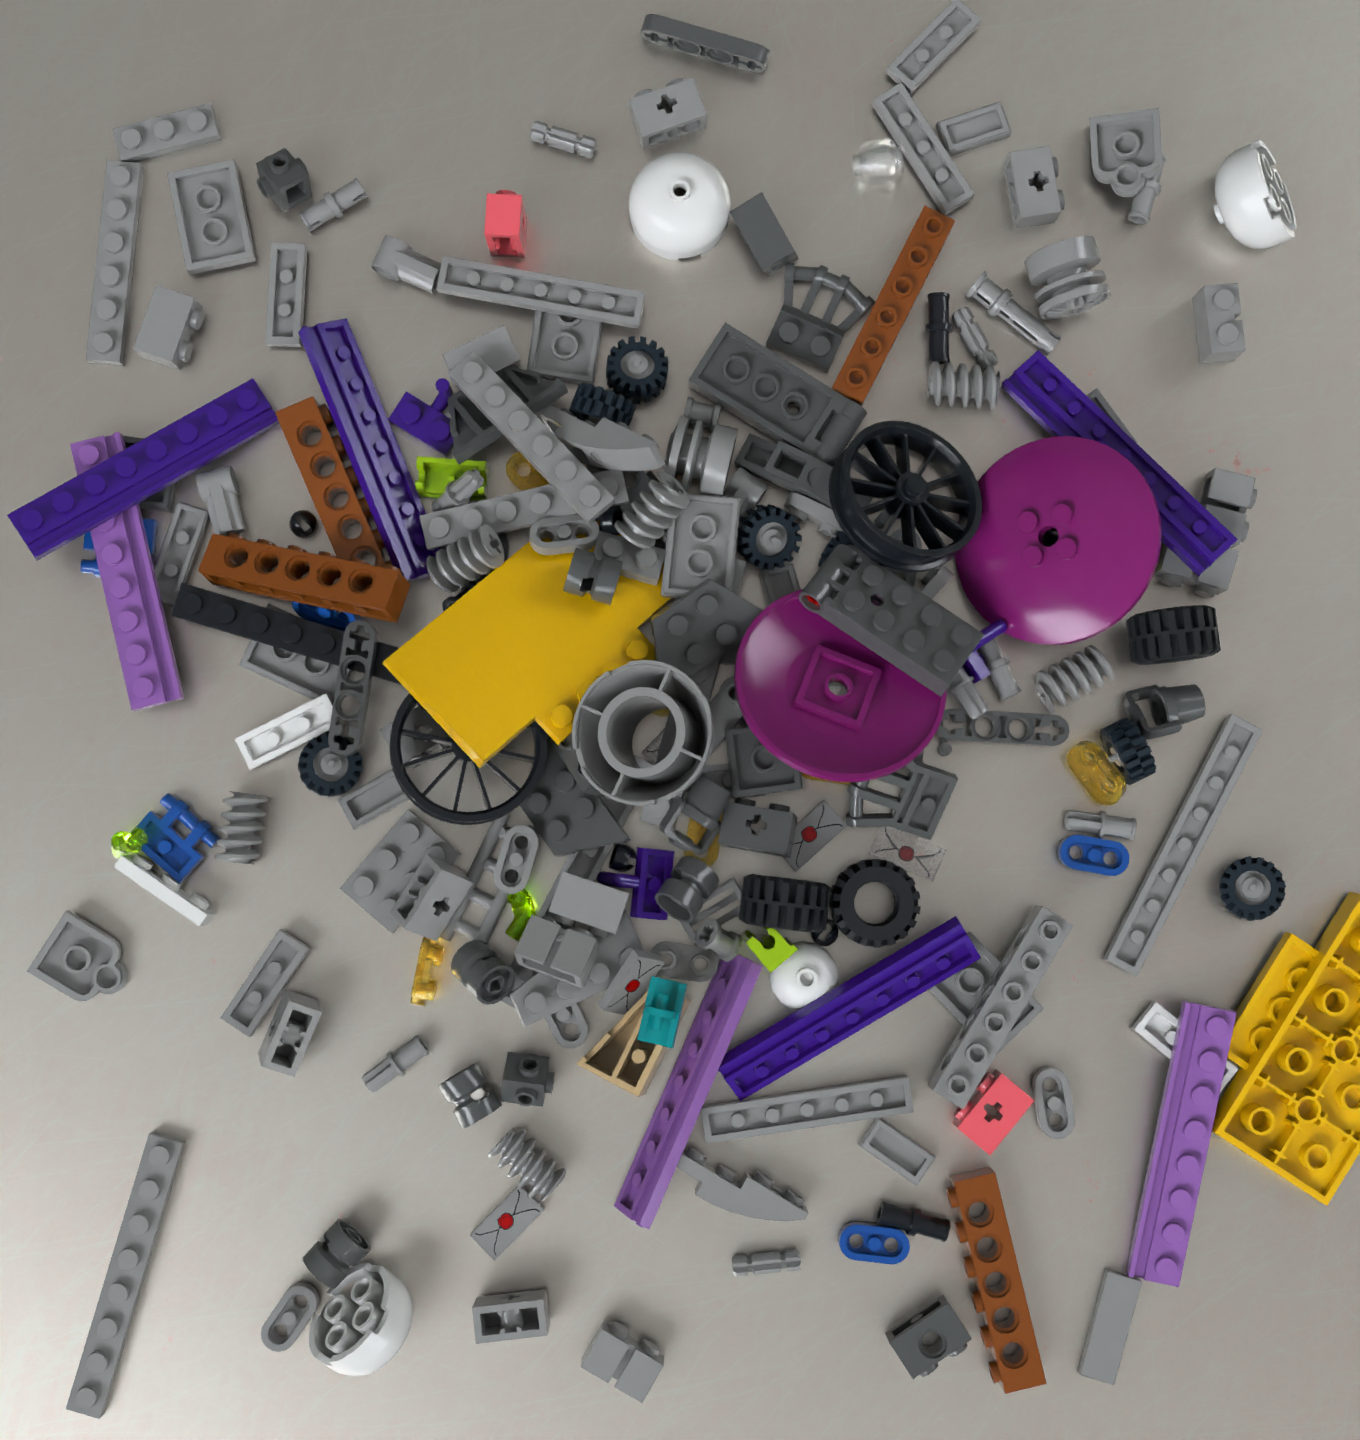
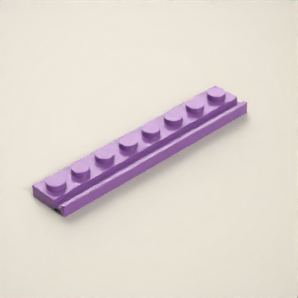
M115 432L114 435L106 437L103 435L70 444L77 476L126 449L123 435L120 432ZM137 504L90 531L130 706L133 711L185 699L140 506Z
M737 954L734 959L728 962L720 959L717 972L709 984L614 1204V1207L629 1219L636 1221V1224L640 1227L650 1229L762 970V965L740 954Z
M1186 1000L1182 1001L1126 1268L1128 1277L1134 1278L1135 1276L1147 1281L1175 1287L1180 1285L1237 1014L1234 1010L1193 1003Z

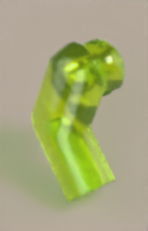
M138 827L134 828L130 833L125 831L116 832L111 838L112 855L119 859L121 855H128L129 853H136L142 850L141 846L148 842L147 834Z
M525 889L515 894H508L507 896L515 918L505 933L518 942L531 915L536 916L532 896Z

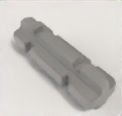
M535 121L532 126L530 136L535 142L541 144L548 142V146L570 153L578 151L580 156L592 158L596 150L595 138L583 135L581 138L578 136L579 133L556 126L549 128L547 123Z
M963 307L953 313L952 320L957 328H961L962 332L960 334L971 354L977 356L976 362L981 370L984 371L988 365L996 366L998 363L996 354L993 350H989L990 344L978 323L973 322L974 316L968 307Z
M794 1249L785 1250L784 1254H780L779 1251L755 1253L747 1258L746 1255H736L732 1257L733 1274L739 1277L748 1276V1272H753V1275L782 1272L781 1269H786L787 1272L797 1271L801 1269L800 1253Z

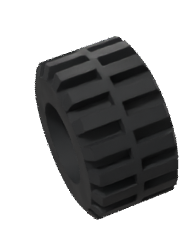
M1207 605L1152 610L1135 614L1126 620L1131 662L1139 665L1163 664L1205 658L1221 651L1216 609Z
M866 859L853 863L838 875L835 885H832L829 907L832 910L831 916L833 921L836 922L838 929L844 935L860 945L882 948L885 945L891 946L896 944L897 940L900 938L904 939L908 935L907 932L910 928H914L917 923L915 921L916 915L920 914L921 907L918 906L920 894L914 886L916 884L915 881L907 875L906 870L887 860ZM870 882H879L886 885L894 896V908L891 915L885 921L877 924L863 921L857 915L854 907L857 891L863 885Z
M756 874L744 876L739 920L746 924L802 932H822L827 927L831 887L825 883Z

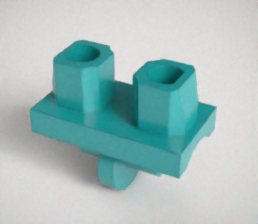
M651 976L637 1040L674 1048L688 984Z

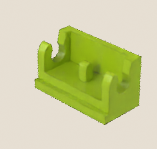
M417 456L418 481H415V486L420 498L437 499L445 492V487L449 482L456 481L468 470L477 469L480 471V476L484 478V482L470 496V501L478 502L487 499L490 469L486 461L466 460L458 465L455 459Z
M763 927L768 931V936L765 934L761 936L763 942L757 940L755 935L749 930H745L740 935L741 938L770 973L798 950L787 937L783 938L775 928Z

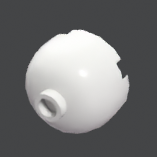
M806 941L793 943L798 950L774 971L769 973L772 991L781 1003L792 1010L801 1009L838 986L839 973L836 961L826 949L816 943Z

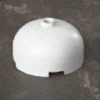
M1257 140L1231 153L1220 165L1215 178L1217 204L1214 205V211L1219 223H1225L1232 236L1241 244L1255 249L1270 248L1295 238L1292 230L1297 229L1294 210L1285 182H1281L1275 168H1270L1276 162L1267 146L1261 140Z
M687 152L668 153L650 161L636 176L629 195L630 220L638 240L652 253L670 260L693 257L699 254L702 256L718 244L728 227L731 208L729 189L722 174L708 160Z
M365 1262L352 1267L350 1273L335 1289L329 1288L327 1293L333 1297L325 1304L320 1316L314 1314L309 1330V1347L312 1355L332 1370L348 1376L366 1375L386 1365L403 1346L412 1323V1300L405 1284L382 1265H371L369 1262ZM356 1281L351 1290V1299L353 1300L351 1301L346 1296L340 1294V1292L348 1284Z

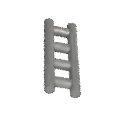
M509 815L491 822L466 875L473 884L468 890L467 896L461 901L451 917L448 926L439 936L440 938L451 941L454 932L470 940H482L488 943L511 894H506L498 889L495 896H491L477 889L476 886L484 869L494 873L497 859L492 858L491 855L499 838L504 840L505 834L511 829L506 826ZM528 825L533 830H535V832L539 836V832L536 830V828L531 825ZM519 836L516 839V846L521 850L525 849L528 846V839L525 836ZM511 869L506 873L508 882L515 883L518 880L517 871ZM469 901L488 909L480 928L461 920Z

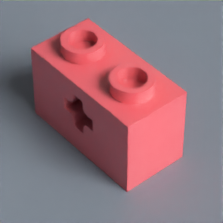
M498 190L496 194L487 193L484 235L491 256L525 258L527 216L522 195H517L510 190Z
M997 1069L992 1074L987 1072L976 1088L978 1092L968 1101L964 1110L959 1106L953 1114L956 1119L952 1122L962 1133L989 1155L994 1152L1035 1101ZM987 1103L992 1106L994 1105V1108L997 1110L994 1116L987 1114L986 1110L983 1109Z

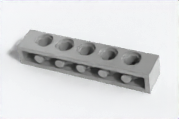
M1035 905L929 1081L928 1086L934 1092L964 1110L1072 929L1073 924L1043 906Z

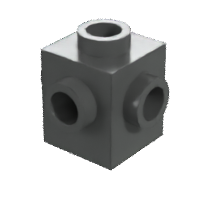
M286 148L256 163L259 174L257 185L261 193L266 198L271 197L283 212L313 197L309 174L305 164L300 158L295 159Z
M508 1052L502 1078L501 1102L543 1107L545 1093L552 1094L555 1072H549L550 1057Z

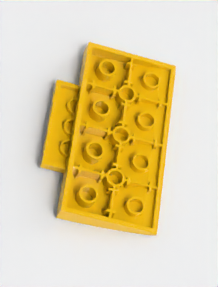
M578 534L576 537L586 538L587 536L584 534ZM550 538L542 539L543 542L553 541ZM529 541L500 567L496 568L385 659L383 665L479 768L486 764L534 721L559 745L572 734L573 720L578 704L584 693L597 678L605 672H611L631 661H655V646L643 635L640 629L651 620L652 616L663 610L675 599L661 596L664 563L662 564L656 586L620 575L611 605L592 600L589 593L581 597L563 591L574 552L541 555L533 550ZM594 546L592 549L587 550V551L593 552L595 546Z
M1354 892L1347 894L1315 948L1294 934L1285 932L1236 1010L1237 1014L1227 1059L1239 1066L1240 1069L1217 1104L1212 1128L1214 1134L1326 1206L1360 1153V894Z

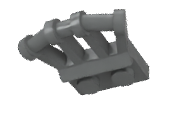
M786 262L784 302L768 337L766 346L828 373L845 333L872 308L875 301L870 296L865 297L849 281L850 277L842 274L839 277L832 274L823 265H820V267L794 266V263ZM793 281H813L801 310L793 307ZM823 284L834 289L835 292L823 319L809 314ZM844 294L857 308L839 326H836L831 321Z
M913 760L905 766L910 770L908 776L894 772L877 778L878 780L902 787L898 797L868 788L870 780L850 782L847 789L850 793L849 813L846 814V825L850 827L890 826L931 840L958 778L954 773L924 764L920 760ZM863 799L891 808L892 812L865 814L863 813Z

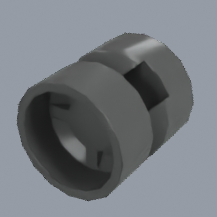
M576 548L563 591L581 597L589 593L592 600L611 605L623 562L606 556L601 560H597L595 553Z
M684 856L672 870L671 878L666 879L657 891L655 900L660 908L671 917L681 922H692L703 907L702 898L708 899L718 885V876L713 869L701 860L692 856Z
M472 940L465 943L457 950L451 962V972L481 1003L486 1005L495 1004L505 998L513 988L516 980L512 967L482 940Z
M478 1062L438 1085L446 1101L456 1105L453 1113L463 1129L478 1122L502 1106L494 1089L485 1086L487 1077Z
M337 1219L323 1235L325 1241H317L303 1256V1262L308 1270L324 1285L334 1289L350 1273L349 1265L357 1266L371 1250L369 1243L363 1235L343 1219Z

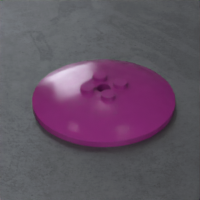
M1049 437L1027 443L1012 450L995 462L978 480L982 498L980 524L973 538L957 552L955 559L958 575L968 599L980 615L990 624L1001 619L1007 625L1005 634L1029 643L1041 645L1071 644L1086 640L1109 629L1131 611L1141 599L1150 584L1159 560L1162 538L1161 518L1158 504L1147 480L1119 452L1105 444L1082 437ZM1052 528L1057 529L1059 534L1057 542L1050 547H1045L1043 544L1044 533Z
M803 589L787 594L766 607L753 620L741 641L734 668V684L739 708L746 723L759 742L769 752L800 772L820 779L837 782H862L887 776L902 769L922 753L941 723L946 704V691L940 697L817 613L805 608L799 600V594ZM834 682L840 683L845 687L846 694L835 695L829 690L828 685Z

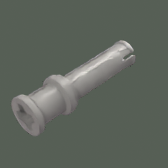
M984 271L965 295L968 298L974 297L988 309L989 315L1001 317L1048 355L1060 341L1061 337L1011 298L1013 296L1011 291L1000 288L988 278L989 273Z

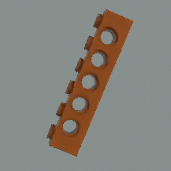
M924 206L832 386L833 390L859 405H863L951 232L955 220Z
M312 396L275 412L336 556L339 559L349 561L351 557L361 559L364 555L373 554L375 556L374 566L381 567V564L392 565L391 560L387 561L382 548H385L378 528L373 529L369 520L372 513L366 498H360L355 486L360 484L353 466L346 467L342 455L347 453L339 434L333 436L329 424L334 421L326 404L320 405ZM321 431V439L318 443L314 445L306 443L309 433ZM328 461L334 462V471L328 476H321L320 467L322 464ZM338 493H348V501L344 506H333V499ZM354 523L361 524V534L354 539L347 538V528ZM369 584L368 586H366L363 591H366L367 589H369L372 584Z
M212 533L198 569L212 585L398 623L411 586L401 574V570L390 564H381V567H378L355 557H351L348 561L339 559L337 556L325 551L313 554L294 545H288L287 548H283L264 539H258L257 542L248 541L234 533H227L226 536ZM340 578V579L338 580V582H336L335 584H333V582H334L336 579ZM369 584H372L369 589H367L366 591H363L366 586H368Z
M988 1166L949 1176L951 1186L946 1187V1193L951 1209L957 1208L960 1220L954 1222L958 1241L959 1243L965 1242L968 1256L963 1257V1263L967 1277L974 1278L977 1290L971 1292L976 1313L982 1312L985 1326H981L979 1329L985 1349L991 1348L993 1361L988 1362L992 1381L994 1384L999 1383L1005 1394L1047 1384L996 1173ZM975 1202H983L985 1204L984 1213L976 1218L970 1217V1206ZM984 1237L993 1238V1246L989 1251H977V1244L980 1239ZM990 1273H1002V1279L997 1286H986V1278ZM999 1308H1010V1315L1006 1320L1001 1322L994 1320L995 1312ZM1015 1342L1019 1344L1018 1351L1014 1355H1003V1349L1008 1343Z

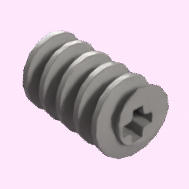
M933 361L928 373L926 400L928 401L930 395H934L936 406H940L943 397L947 396L949 406L953 407L957 397H961L963 408H967L971 398H974L977 409H981L984 400L987 399L990 409L994 410L1000 390V371L996 375L994 367L988 365L982 374L980 366L974 364L968 374L966 364L960 363L956 372H954L953 364L947 362L941 372L939 363Z
M663 471L657 472L658 477L662 481L661 484L655 480H650L648 483L653 494L645 490L640 492V497L645 503L643 504L636 500L631 503L636 514L628 510L623 512V517L627 524L622 521H616L614 525L616 530L626 540L643 549L652 548L655 545V539L662 537L664 529L672 525V518L679 517L681 508L687 507L690 503L689 496L679 481Z
M483 524L479 528V532L473 530L468 534V538L460 537L457 544H448L446 547L447 551L439 549L436 552V558L429 555L426 565L432 581L443 591L452 593L456 592L460 587L468 585L470 581L479 579L481 575L488 574L492 569L500 567L504 563V549L501 540L493 528L488 524Z
M1089 645L1085 647L1084 654L1078 651L1073 654L1072 660L1067 657L1062 659L1060 667L1052 664L1048 667V673L1043 670L1037 672L1036 688L1045 707L1052 714L1055 712L1054 701L1057 700L1063 707H1066V695L1069 694L1077 701L1080 699L1079 688L1089 695L1092 693L1091 682L1102 688L1104 687L1102 676L1105 675L1111 682H1114V674L1106 657L1095 646Z
M229 791L234 796L224 798L222 803L232 807V810L222 812L220 817L230 821V824L220 826L218 829L228 835V838L217 840L216 843L225 848L226 852L215 854L214 858L226 862L253 864L250 862V859L260 857L261 853L251 847L263 841L262 838L253 833L254 831L263 830L265 827L264 824L255 819L265 816L267 811L259 808L257 805L268 802L269 798L264 795Z
M522 1128L513 1132L512 1129L488 1153V1157L492 1158L501 1154L502 1156L497 1166L502 1168L510 1164L511 1169L507 1176L512 1178L520 1174L521 1179L517 1186L522 1188L530 1184L532 1187L527 1197L530 1199L540 1194L542 1197L538 1203L539 1205L562 1182L566 1175V1170L561 1168L553 1172L556 1160L551 1158L543 1162L547 1153L546 1149L542 1148L533 1152L537 1140L532 1138L523 1142L527 1130Z

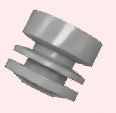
M1078 236L1058 241L1035 251L1024 261L1030 283L1034 286L1046 285L1034 295L1036 302L1043 303L1038 308L1042 319H1056L1077 315L1104 302L1111 296L1109 286L1102 284L1106 279L1104 271H1089L1101 261L1093 236Z
M680 416L678 424L669 438L664 460L665 472L672 475L675 479L677 474L684 475L682 486L686 492L692 479L698 478L700 479L699 493L701 495L723 496L738 429L716 424L710 438L703 437V420L698 419L693 434L687 433L689 417Z

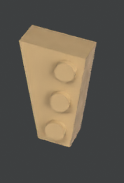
M648 991L576 1063L580 1067L637 1097L646 1094L668 1047L637 1040ZM687 997L684 998L679 1025L692 1001Z

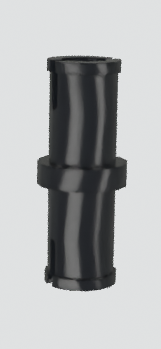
M934 292L927 295L928 324L925 325V333L929 334L928 363L931 364L933 361H937L939 365L950 362L949 333L953 332L952 324L949 323L950 294Z
M881 1201L878 1207L877 1224L905 1230L906 1235L913 1237L919 1234L940 1240L941 1242H945L948 1238L950 1231L949 1219L921 1213V1209L916 1207L906 1209Z

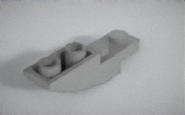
M548 405L539 412L546 427L583 464L618 471L660 469L665 464L658 451V443L647 434L641 436L633 432L623 422L615 423L603 417L595 425L590 420L582 421L576 418L566 408L558 409L552 405Z
M689 1147L687 1151L684 1150L677 1168L699 1180L695 1188V1195L715 1206L747 1217L774 1221L805 1220L809 1214L807 1207L803 1205L805 1200L789 1189H786L785 1193L773 1187L774 1181L770 1177L759 1171H756L754 1175L746 1171L740 1182H737L735 1180L737 1175L722 1165H719L717 1169L705 1162L707 1157L692 1147Z

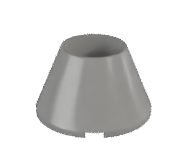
M653 660L631 661L611 672L607 671L597 678L581 698L572 726L573 749L576 750L581 766L580 770L588 782L610 799L637 806L665 802L686 790L704 769L711 753L714 736L711 709L699 686L681 670L669 664ZM669 709L676 723L674 745L661 762L648 768H641L636 762L632 750V739L635 729L640 721L651 712Z

